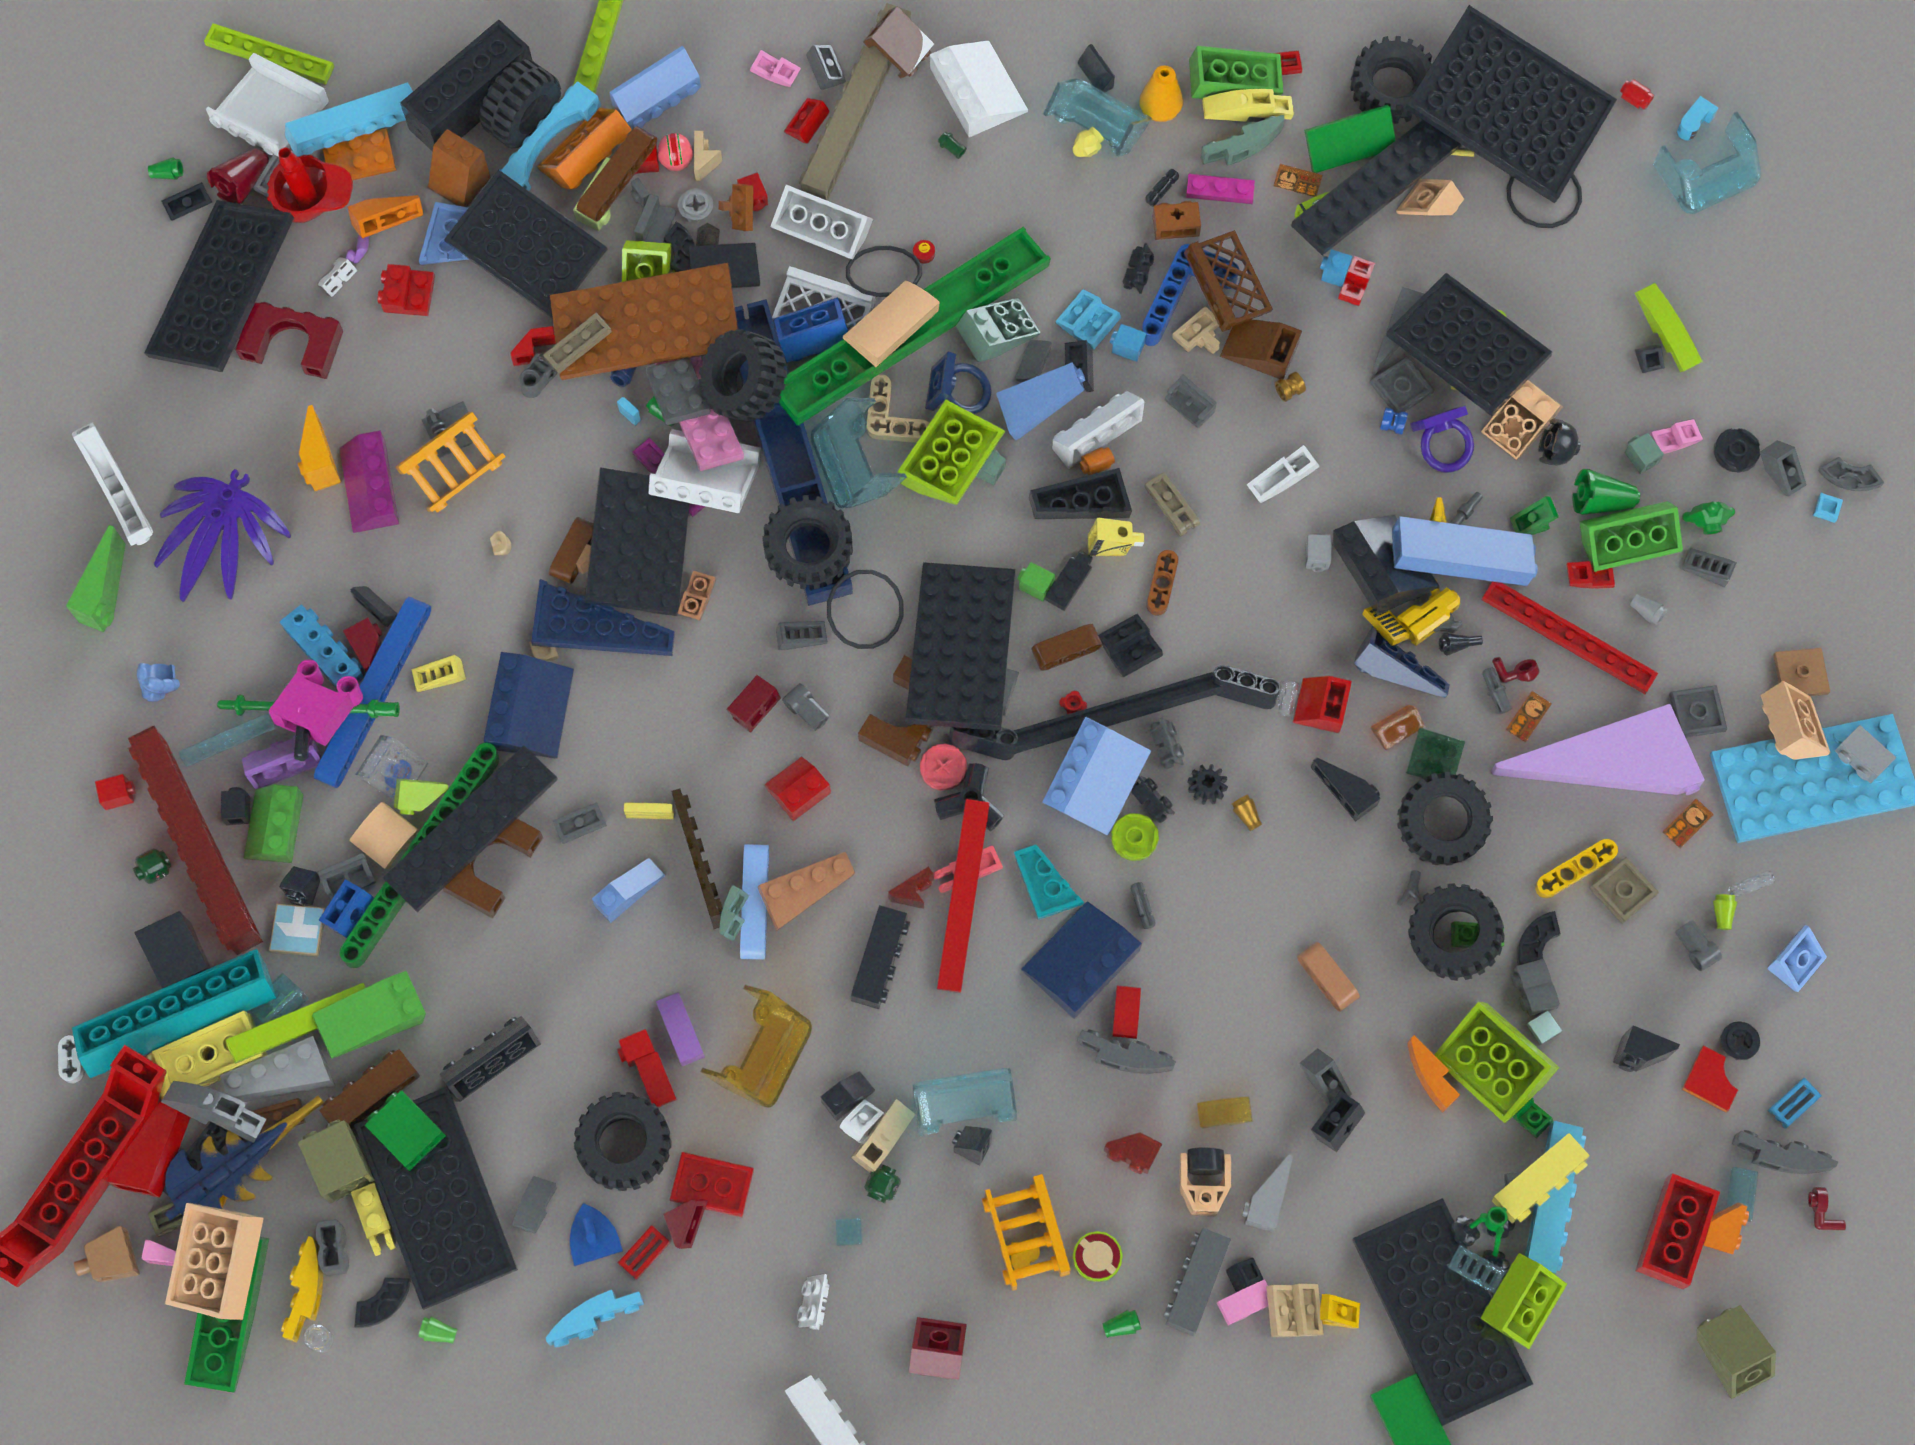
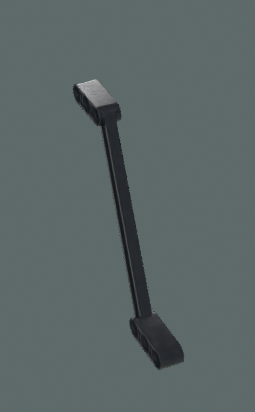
M1220 665L1210 673L1013 731L1001 727V731L950 727L948 740L953 746L1000 760H1010L1017 753L1076 736L1085 717L1108 727L1213 695L1262 709H1272L1278 699L1280 684L1275 679Z

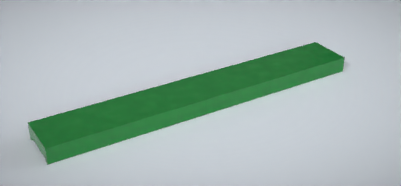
M1024 226L924 288L923 290L940 302L938 312L877 367L843 339L787 374V378H784L786 386L784 391H781L779 404L799 426L956 326L967 310L991 304L1049 267L1051 258L1029 236Z

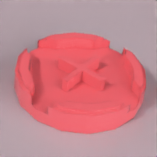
M946 743L936 744L922 755L920 761L921 776L924 782L933 789L940 791L951 790L959 786L965 778L967 772L966 758L953 745Z

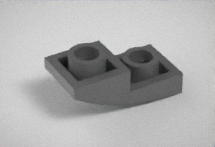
M536 1176L532 1177L517 1209L513 1221L514 1227L536 1234L547 1214L546 1207L557 1189L556 1183Z

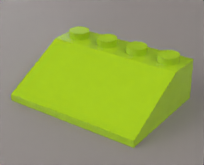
M945 400L897 471L899 483L918 494L957 505L1004 435L1005 430Z
M1477 1002L1434 1054L1449 1069V1073L1504 1123L1508 1122L1538 1093L1560 1068L1486 1002Z

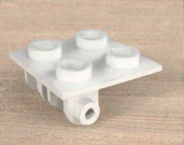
M827 1274L807 1277V1280L803 1283V1303L799 1307L797 1314L799 1328L809 1327V1329L819 1330L820 1326L823 1325L824 1313L821 1310L825 1311L826 1308L822 1306V1303H827V1300L823 1298H827L830 1286L827 1284Z

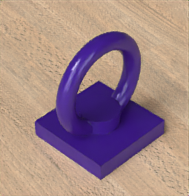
M1466 406L1454 408L1410 423L1413 432L1425 429L1421 438V452L1427 464L1437 471L1449 473L1460 470L1469 462L1473 455L1474 439L1472 433L1463 422L1456 419L1468 415ZM1455 428L1462 434L1465 441L1463 455L1453 463L1439 462L1431 453L1430 439L1435 433Z

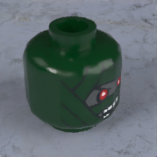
M153 848L135 858L136 867L133 868V871L139 881L144 879L146 883L153 884L168 876L171 863L163 850L159 851Z
M882 1165L881 1169L877 1168L874 1172L870 1171L864 1186L868 1192L867 1196L882 1203H886V1200H893L901 1183L900 1178L895 1175L896 1170Z

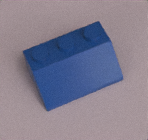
M838 297L774 318L778 339L787 363L799 361L812 354H821L843 340V336L849 331Z

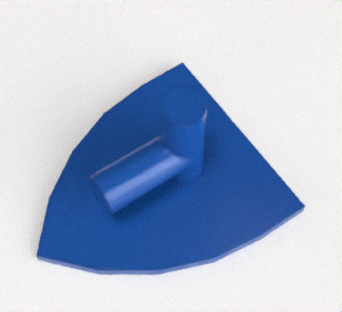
M583 1203L575 1216L570 1233V1249L574 1266L623 1252L619 1236L609 1219L597 1209Z

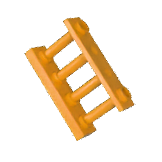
M473 412L466 413L395 466L400 474L407 473L412 475L432 503L426 507L429 512L434 510L436 512L441 511L448 505L447 500L487 470L494 471L503 464L501 460L506 456L503 453H498L494 456L474 429L475 425L473 423L478 419ZM460 432L466 433L487 461L477 470L455 442L457 440L455 436ZM443 445L445 448L448 447L469 475L459 483H457L437 456L438 452L436 450ZM424 459L427 462H431L450 487V490L441 497L438 496L419 471L420 467L418 464Z
M1043 1174L1033 1176V1184L1029 1185L1030 1188L992 1198L990 1189L985 1190V1198H981L985 1213L990 1212L1006 1270H1002L1003 1278L1006 1285H1011L1012 1291L1017 1290V1279L1049 1270L1059 1271L1060 1277L1070 1275V1266ZM1028 1198L1038 1199L1040 1208L1036 1209V1212L999 1222L996 1207ZM1038 1221L1045 1223L1047 1232L1043 1233V1236L1006 1246L1002 1231ZM1045 1245L1047 1248L1052 1247L1054 1256L1050 1257V1260L1013 1270L1009 1258L1010 1255Z

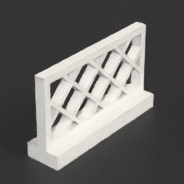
M789 266L786 274L787 279L772 319L780 317L781 309L788 305H791L795 312L796 309L793 303L804 297L810 307L811 303L807 296L816 292L821 294L823 301L819 303L837 297L842 301L844 305L842 311L843 313L847 311L851 322L846 323L847 327H850L852 325L855 326L870 313L876 299L874 296L859 292L852 286ZM790 285L800 287L803 294L790 299L788 295ZM857 306L865 308L863 316L854 320L849 310Z

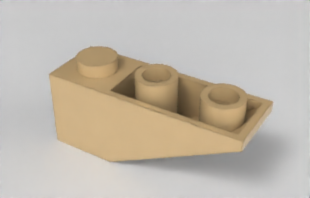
M895 1099L851 1158L869 1173L870 1171L874 1172L894 1147L915 1116V1113Z

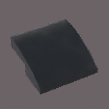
M1138 613L1098 635L1104 650L1122 677L1163 656L1162 649L1150 635V629Z

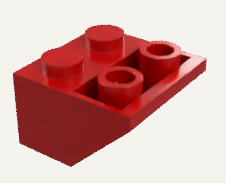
M1333 676L1303 678L1293 723L1339 734L1343 725L1352 681Z

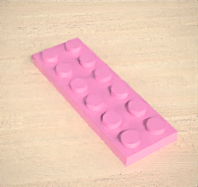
M701 355L689 357L699 380L701 379L699 368L703 365ZM671 361L655 363V366H656V365H659V364L671 362ZM710 409L709 415L679 422L700 471L744 459L743 450L728 417L719 415L713 409Z

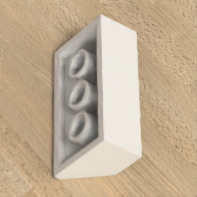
M786 185L770 227L853 259L864 243L873 219Z
M1128 391L1122 395L1117 394L1113 396L1108 404L1103 407L1098 406L1087 418H1080L1067 431L1062 430L1057 433L1053 439V451L1064 465L1070 469L1081 461V456L1105 446L1141 422L1144 400Z
M810 1375L785 1390L787 1397L821 1445H866L864 1441L858 1443L853 1435L857 1431L849 1420L844 1422L841 1419L839 1413L842 1410L834 1399L831 1401L827 1399L824 1394L827 1389L819 1378L814 1380Z

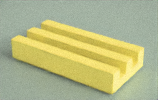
M624 803L626 818L674 819L672 804Z

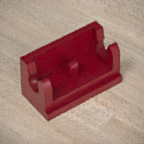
M756 675L726 710L733 716L732 719L751 733L781 697L773 685Z

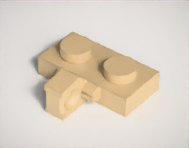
M1205 306L1173 333V339L1187 352L1198 345L1200 348L1204 346L1209 352L1214 354L1219 350L1220 342L1215 338L1216 334L1214 332L1219 325L1213 313Z

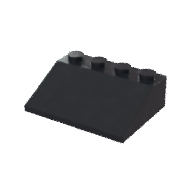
M1395 515L1357 520L1333 530V546L1376 615L1439 588V584L1432 573L1394 568L1392 528L1398 520Z
M522 1016L510 1019L504 1024L505 1028L498 1033H490L484 1038V1043L477 1048L476 1046L469 1048L464 1052V1057L457 1062L451 1061L444 1066V1071L440 1075L459 1102L541 1045L534 1031Z

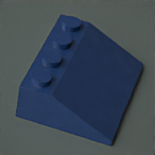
M501 652L483 740L484 743L492 744L496 751L516 753L524 745L535 756L558 758L574 669L523 654Z
M1087 901L1021 970L1075 1019L1140 951L1142 943L1122 925Z

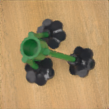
M1492 1207L1488 1213H1481L1480 1217L1476 1220L1467 1219L1464 1215H1460L1450 1226L1452 1232H1454L1455 1241L1464 1243L1466 1246H1472L1475 1240L1480 1238V1231L1477 1229V1226L1482 1222L1487 1227L1488 1235L1496 1236L1493 1251L1486 1250L1482 1256L1478 1257V1265L1482 1267V1272L1486 1275L1502 1276L1504 1271L1508 1270L1510 1266L1509 1261L1505 1259V1254L1499 1251L1501 1238H1506L1509 1231H1512L1515 1227V1222L1512 1224L1507 1219V1209L1505 1207Z

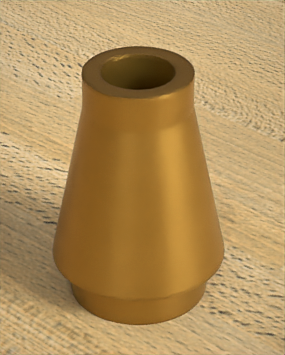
M1248 794L1231 803L1234 808L1233 812L1250 831L1262 825L1253 798L1250 799Z

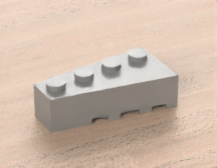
M314 1036L220 1075L226 1094L243 1102L264 1099L269 1096H282L293 1092L336 1086L321 1046Z

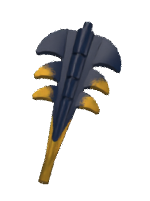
M317 1095L298 1111L260 1133L254 1143L251 1141L245 1143L239 1135L228 1130L226 1146L229 1153L226 1155H222L216 1150L213 1138L208 1136L201 1150L203 1169L200 1171L193 1169L189 1164L185 1150L178 1152L170 1162L166 1172V1190L174 1206L167 1210L165 1215L169 1220H172L180 1213L184 1216L186 1203L223 1209L219 1199L222 1195L237 1202L254 1200L256 1196L245 1189L241 1177L246 1174L256 1181H271L273 1177L262 1168L259 1160L306 1116L324 1103L323 1100Z

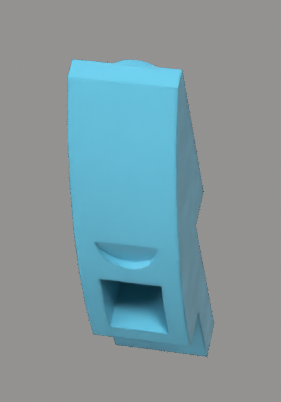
M613 1290L599 1294L574 1308L563 1317L546 1336V1341L550 1346L554 1345L557 1348L569 1344V1339L579 1337V1340L589 1338L594 1335V1331L599 1330L596 1320L600 1319L601 1322L614 1319L616 1313L624 1311L625 1314H630L640 1310L639 1306L644 1305L640 1292H636L616 1299Z

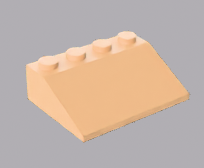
M186 1203L165 1304L220 1319L243 1320L264 1218Z

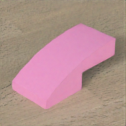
M761 50L750 71L774 83L791 87L801 68L782 57L778 60Z
M1694 419L1675 423L1671 428L1650 433L1664 454L1691 446L1703 440Z
M1265 1279L1217 1302L1228 1326L1268 1307L1266 1289L1268 1285Z

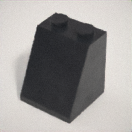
M180 911L134 932L162 989L211 968L192 923Z

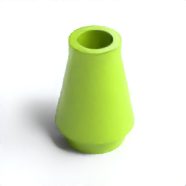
M1717 894L1715 895V900H1713L1717 929L1732 930V922L1737 906L1735 895Z

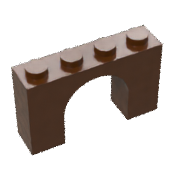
M904 655L893 673V682L909 690L912 659ZM869 714L858 732V739L875 750L909 766L911 761L915 762L921 753L919 747L923 741L927 742L933 729H931L932 725L913 724L908 727H896Z
M516 819L488 846L505 844L531 858L542 841L543 836L540 830ZM475 858L443 888V891L487 916L494 918L504 902L505 896L502 891L475 876Z

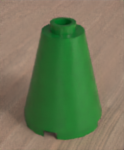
M1582 469L1574 482V485H1577L1578 488L1577 493L1572 494L1573 508L1576 513L1581 515L1633 509L1640 502L1641 495L1636 486L1591 469Z

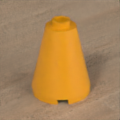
M1162 65L1157 67L1140 94L1139 106L1145 116L1146 114L1150 116L1151 120L1158 122L1172 120L1182 109L1183 96L1176 73L1170 66Z

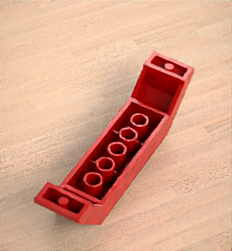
M126 1045L123 1046L111 1063V1070L104 1092L15 1221L0 1232V1277L16 1287L22 1285L64 1252L110 1185L106 1181L109 1174L157 1106L167 1071Z

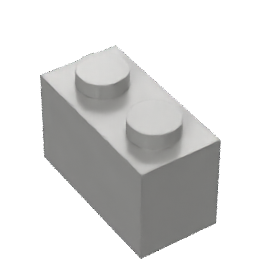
M1861 725L1835 750L1841 761L1850 764L1856 770L1858 776L1869 783H1872L1896 759L1888 749Z

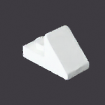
M864 1099L842 1121L839 1128L859 1143H862L882 1118L884 1112Z

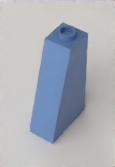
M1069 363L996 393L1008 431L1015 440L1023 437L1084 391L1082 382L1085 381V377L1081 368L1077 369L1073 363Z

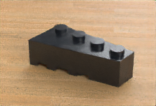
M1120 468L1030 490L1029 494L1034 519L1130 518L1132 513Z

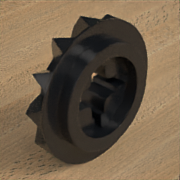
M1737 1021L1730 1023L1724 1028L1720 1036L1721 1047L1725 1050L1727 1056H1731L1735 1060H1748L1760 1048V1037L1757 1030L1746 1022ZM1746 1035L1743 1041L1745 1047L1740 1045L1735 1048L1736 1039L1734 1036L1739 1038Z

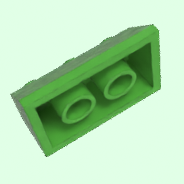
M273 784L255 789L244 859L292 863L303 801V793L298 786Z

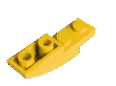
M308 1236L306 1242L303 1241L301 1244L299 1263L293 1267L290 1274L291 1285L299 1289V1292L295 1293L292 1297L290 1304L292 1308L289 1318H285L281 1329L284 1332L282 1337L296 1343L305 1319L316 1320L322 1297L323 1272L318 1263L320 1247L317 1240Z

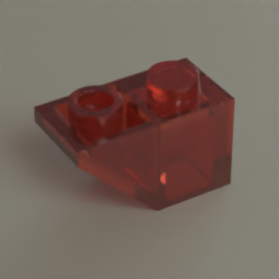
M1139 1132L1107 1142L1104 1152L1107 1153L1106 1156L1112 1161L1119 1163L1121 1160L1129 1164L1128 1168L1133 1172L1148 1174L1161 1149L1162 1143Z

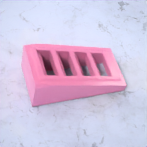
M145 1240L142 1259L150 1264L173 1266L176 1251L151 1240Z

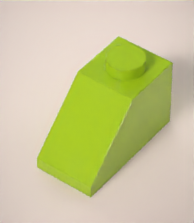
M397 778L394 807L400 809L401 814L414 815L415 811H423L447 791L448 784L444 782Z

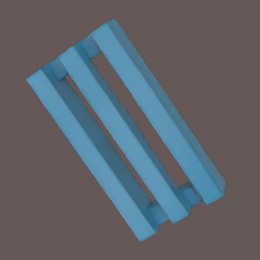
M1804 1077L1768 1111L1771 1114L1773 1113L1776 1116L1775 1119L1780 1121L1786 1129L1822 1095ZM1803 1085L1807 1088L1782 1112H1779L1778 1108ZM1811 1092L1814 1096L1787 1120L1784 1116Z

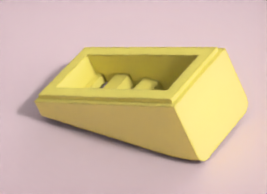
M456 655L411 669L417 692L466 680L462 661ZM441 668H444L446 675L444 677L442 676ZM433 670L435 671V676H436V679H435V680H433V676H432V672H431V671H433ZM422 673H426L427 683H424Z

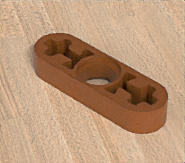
M1172 550L1162 551L1157 558L1147 601L1148 611L1156 616L1162 615L1167 611L1178 565V556ZM1166 557L1171 558L1170 561L1172 562L1169 564L1168 572L1163 571ZM1158 578H1166L1169 581V585L1165 588L1159 587L1156 584ZM1157 594H1162V605L1159 608H1155L1154 603L1156 602Z

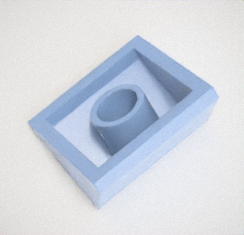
M1805 925L1794 935L1767 969L1791 989L1799 992L1827 956L1810 927Z

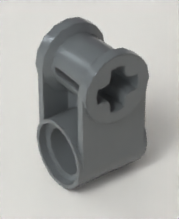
M537 353L519 376L521 391L528 398L537 397L557 375L556 370L547 362L542 353ZM529 382H535L533 385H526Z

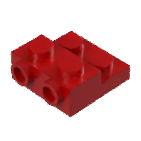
M388 264L387 270H382L381 282L384 284V288L378 291V304H381L385 313L429 316L435 280L434 272L411 270V267L407 265Z

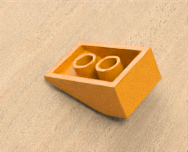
M309 405L299 449L301 462L298 463V467L302 476H304L306 484H311L314 491H318L339 484L341 481L320 419L313 405Z

